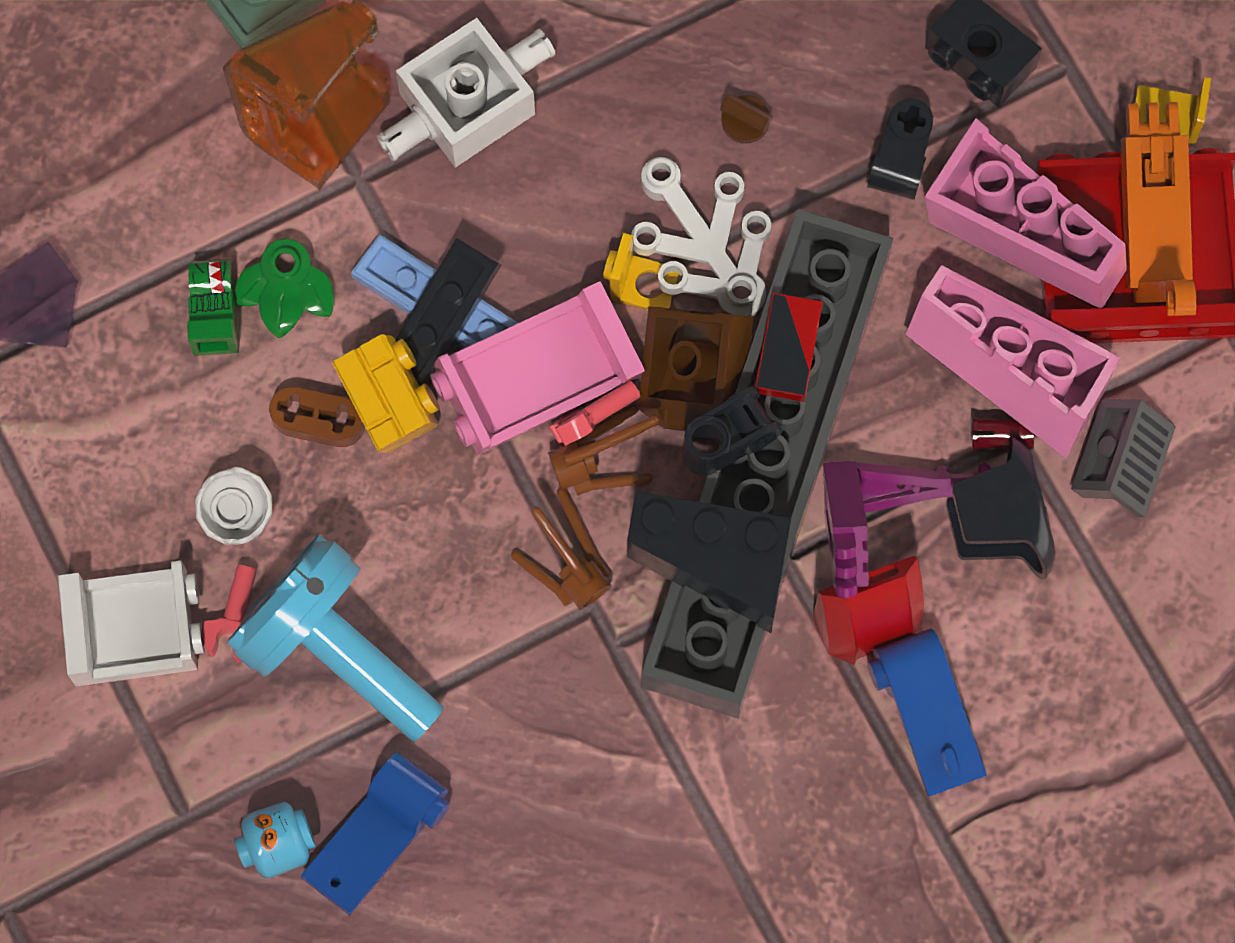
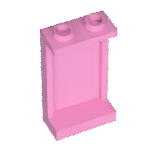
M601 281L582 289L578 296L450 356L446 353L438 357L433 365L436 372L431 374V380L440 399L443 402L450 400L458 418L453 420L461 442L465 447L472 445L478 456L605 396L630 380L632 382L638 380L645 372V369Z

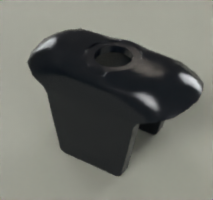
M1012 437L1006 464L955 483L952 488L953 499L948 502L946 509L957 554L961 560L1020 559L1027 564L1039 579L1044 580L1052 570L1056 555L1047 507L1044 504L1042 489L1032 455L1021 441Z

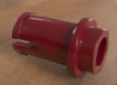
M973 417V432L994 433L992 436L973 435V450L1009 449L1012 437L1021 441L1027 449H1034V434L1015 419H978Z

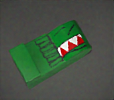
M230 259L189 261L190 297H188L189 321H187L188 342L193 355L239 353L234 281Z

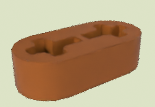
M286 387L273 395L269 404V413L274 427L281 434L288 437L335 447H348L355 444L364 432L363 422L351 399L300 387ZM292 402H299L301 411L313 416L296 415L293 422H286L284 412L280 410L281 408L289 409ZM341 412H347L350 422L354 423V425L344 426L342 433L335 432L332 422L321 419L322 417L338 419Z

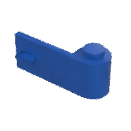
M930 628L873 649L874 660L867 662L870 677L877 691L885 689L888 695L894 698L927 796L930 797L987 776L945 652L935 631Z
M400 752L395 753L372 780L367 791V798L302 873L301 879L350 916L425 825L433 829L441 821L450 807V803L445 800L448 789Z

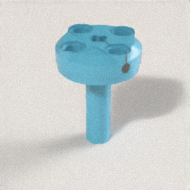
M319 534L303 550L286 572L250 608L243 617L242 623L226 643L233 649L234 655L251 670L255 669L263 677L269 675L301 643L410 740L415 742L434 723L443 711L444 706L332 609V606L349 587L361 568L351 560L352 556L335 541H327Z

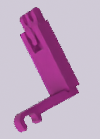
M856 461L823 463L825 525L836 595L843 598L853 597L857 595V587L869 586L868 548L866 542L868 541L865 513L935 498L953 497L952 488L955 483L990 470V465L987 463L980 464L977 473L951 474L948 473V467L943 465L938 466L937 471Z

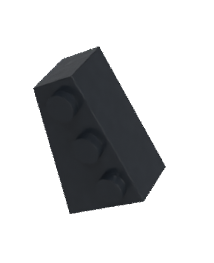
M636 491L627 537V558L684 588L687 586L712 599L714 604L727 611L731 609L757 623L759 628L772 633L791 518Z

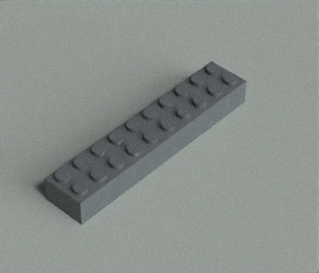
M797 209L735 394L745 388L755 387L772 294L778 293L823 301L805 402L760 394L757 399L771 422L779 423L783 430L781 435L763 449L750 455H745L717 473L708 475L699 499L701 503L791 518L778 597L880 288L893 241L892 237ZM672 582L641 672V688L739 719L767 631L759 628L757 623L731 609L727 611L714 604L712 599L687 586L684 588Z

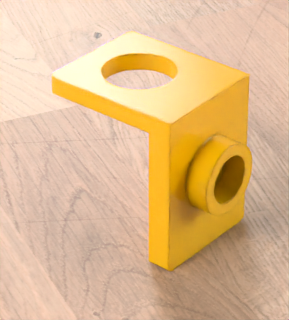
M1203 78L1197 95L1139 85L1135 97V103H1138L1140 111L1139 123H1146L1147 103L1157 102L1159 106V122H1166V103L1178 102L1180 135H1188V144L1195 145L1205 122L1211 78Z
M623 233L618 251L610 250L606 261L603 279L610 280V300L648 310V306L670 308L673 295L662 292L655 298H646L638 293L635 286L638 278L645 273H655L658 275L663 263L634 256L633 235ZM669 272L664 276V280L668 284H677L680 274Z

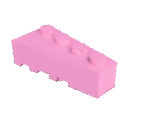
M976 118L924 197L930 224L1098 308H1103L1127 270L1125 243L1079 204L1074 205L1058 192L1057 186L1044 175L1040 177L1021 161V156L1007 144L1002 145L989 134V129Z
M942 265L923 292L905 334L1064 458L1068 457L1099 403L1121 357Z

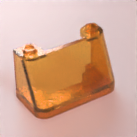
M343 1L337 2L236 50L223 66L238 123L244 135L262 151L319 190H321L391 102L389 91L384 85L387 82L386 76L377 67L368 62H364L363 65L356 62L355 53L364 42L372 43L379 33L376 16L370 9L358 1H352L351 4Z

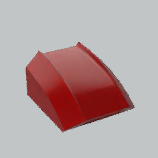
M915 555L868 572L869 586L857 587V595L853 597L843 598L837 596L834 586L818 591L813 619L829 655L855 665L857 659L872 654L873 649L916 634L923 618L924 596L920 568Z

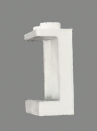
M182 560L171 561V569L83 580L79 573L58 575L67 675L75 686L198 670L196 654L205 652L201 623H193L191 605L199 604L198 584L195 573L187 574Z

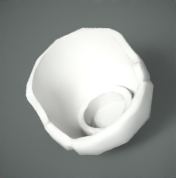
M233 467L209 476L198 491L195 498L196 519L209 538L225 545L245 544L261 535L272 517V494L263 479L247 469Z

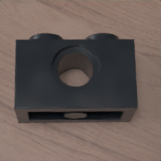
M955 0L929 28L925 46L930 58L937 66L946 71L950 69L965 80L967 88L974 96L983 101L990 100L998 108L1037 68L1042 51L1039 45L983 0ZM981 46L989 50L991 55L977 57L969 51V48Z

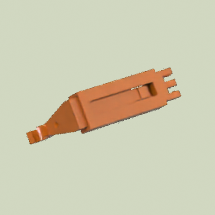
M1178 102L1166 103V122H1159L1158 103H1147L1146 123H1139L1140 111L1138 103H1130L1126 105L1127 137L1121 139L1123 230L1127 264L1125 289L1133 288V303L1166 302L1167 316L1196 315V290L1192 269L1188 135H1180ZM1148 153H1150V158H1151V159H1143V178H1144V187H1143V180H1142V154H1148Z

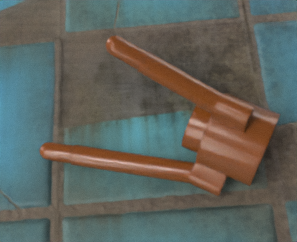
M631 405L596 425L593 431L566 446L564 443L559 444V449L548 452L561 489L564 490L574 486L578 496L596 489L650 483L652 481L650 474L590 479L589 475L598 472L593 458L594 454L658 425L660 422L657 416L649 417L588 445V443L638 412V407Z
M559 488L557 495L588 562L583 556L576 558L539 507H534L531 512L541 526V529L567 563V566L559 573L564 582L562 584L519 551H513L511 558L554 592L565 607L574 602L578 609L582 610L598 600L611 588V584L606 579L610 572L600 561L566 489L562 490Z

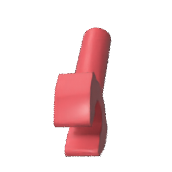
M630 380L584 409L570 411L551 424L549 428L558 444L563 442L566 446L591 433L594 425L639 399L641 397L640 393Z
M237 565L224 615L216 620H206L204 622L202 637L210 657L215 656L220 637L227 633L233 634L243 621L256 574V569L252 567ZM233 652L232 656L235 662H240L241 660L237 658Z

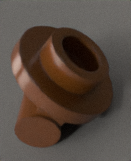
M728 93L720 107V111H722V128L732 140L739 143H753L760 140L767 133L772 116L767 106L760 99L749 95L736 97Z

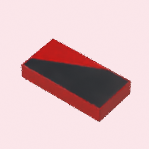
M778 293L772 294L755 385L759 394L805 402L823 301Z

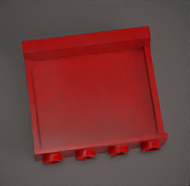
M1204 148L1189 154L1192 269L1196 290V315L1167 316L1166 302L1133 303V288L1125 289L1124 273L1103 308H1098L1041 279L1044 318L1092 343L1235 338V193L1232 172L1235 166V153H1222V150L1217 148ZM1104 152L1096 155L1094 158L1075 159L1071 154H1054L1048 156L1045 160L1038 161L1035 172L1040 177L1042 175L1047 177L1057 186L1058 192L1074 205L1079 204L1124 242L1120 152ZM1150 153L1144 154V156H1142V180H1143V187H1144L1143 159H1151V158H1150Z

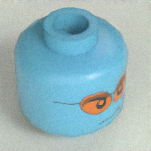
M278 802L245 815L241 823L243 835L234 838L244 868L254 865L257 872L264 878H272L304 866L309 860V850L316 847L302 808L294 810L287 802Z

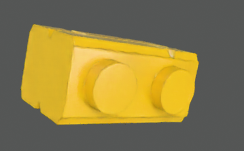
M382 334L332 362L378 452H392L439 425L434 415L436 411L440 410L439 404L427 384L418 385L411 371V368L415 367L417 363L410 348L403 339L396 342L393 336Z

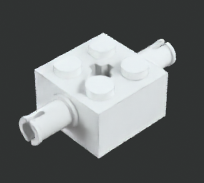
M478 18L464 25L396 70L399 94L410 107L412 113L385 131L376 134L382 149L385 152L389 150V153H387L388 157L392 161H396L399 156L429 138L432 141L435 140L454 167L459 166L535 115L534 91L522 75L546 59L555 56V50L548 38L543 40L542 38L545 34L542 30L536 29L531 35L504 52Z

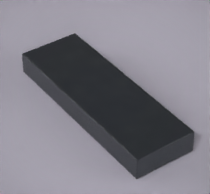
M458 238L454 241L395 339L396 342L403 339L410 348L417 363L415 367L411 368V371L419 386L425 383L429 387L432 382L431 374L436 372L433 367L438 357L446 353L449 354L502 266Z

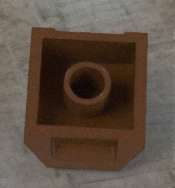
M648 306L643 355L645 372L641 375V397L638 404L640 411L648 417L657 416L660 420L658 425L664 429L685 431L688 424L695 418L718 407L733 396L747 359L754 317Z

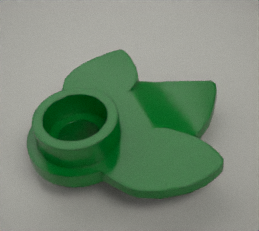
M279 239L268 245L262 254L261 262L246 268L236 283V304L244 307L259 305L263 323L277 338L284 337L295 327L303 314V310L322 317H330L333 312L334 293L329 277L324 272L311 266L310 255L306 248L292 239ZM283 254L293 256L295 261L293 269L286 273L280 272L276 266L277 259Z

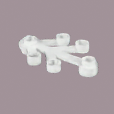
M665 157L649 160L644 165L641 173V186L644 193L653 200L665 201L691 239L661 233L655 224L641 222L633 228L631 233L633 235L634 251L643 256L657 253L705 263L711 267L717 278L688 274L683 264L669 261L663 264L658 272V285L660 289L669 295H677L682 292L716 299L720 308L726 314L756 315L763 308L766 301L765 284L756 273L763 243L768 240L771 233L770 218L761 211H752L744 216L741 234L745 242L738 267L736 268L725 251L736 204L743 198V179L733 172H725L717 177L714 186V195L717 201L709 229L680 187L681 173L678 165ZM664 169L669 172L670 176L664 181H658L653 178L652 173L655 170ZM732 183L737 186L738 191L733 195H726L720 190V187L723 184ZM752 222H759L764 225L765 230L760 234H753L747 229V226ZM642 233H650L655 237V241L652 244L643 245L638 242L637 237ZM669 272H676L681 275L682 280L678 284L672 285L664 280V276ZM738 286H745L750 290L751 294L745 299H739L734 296L732 291Z

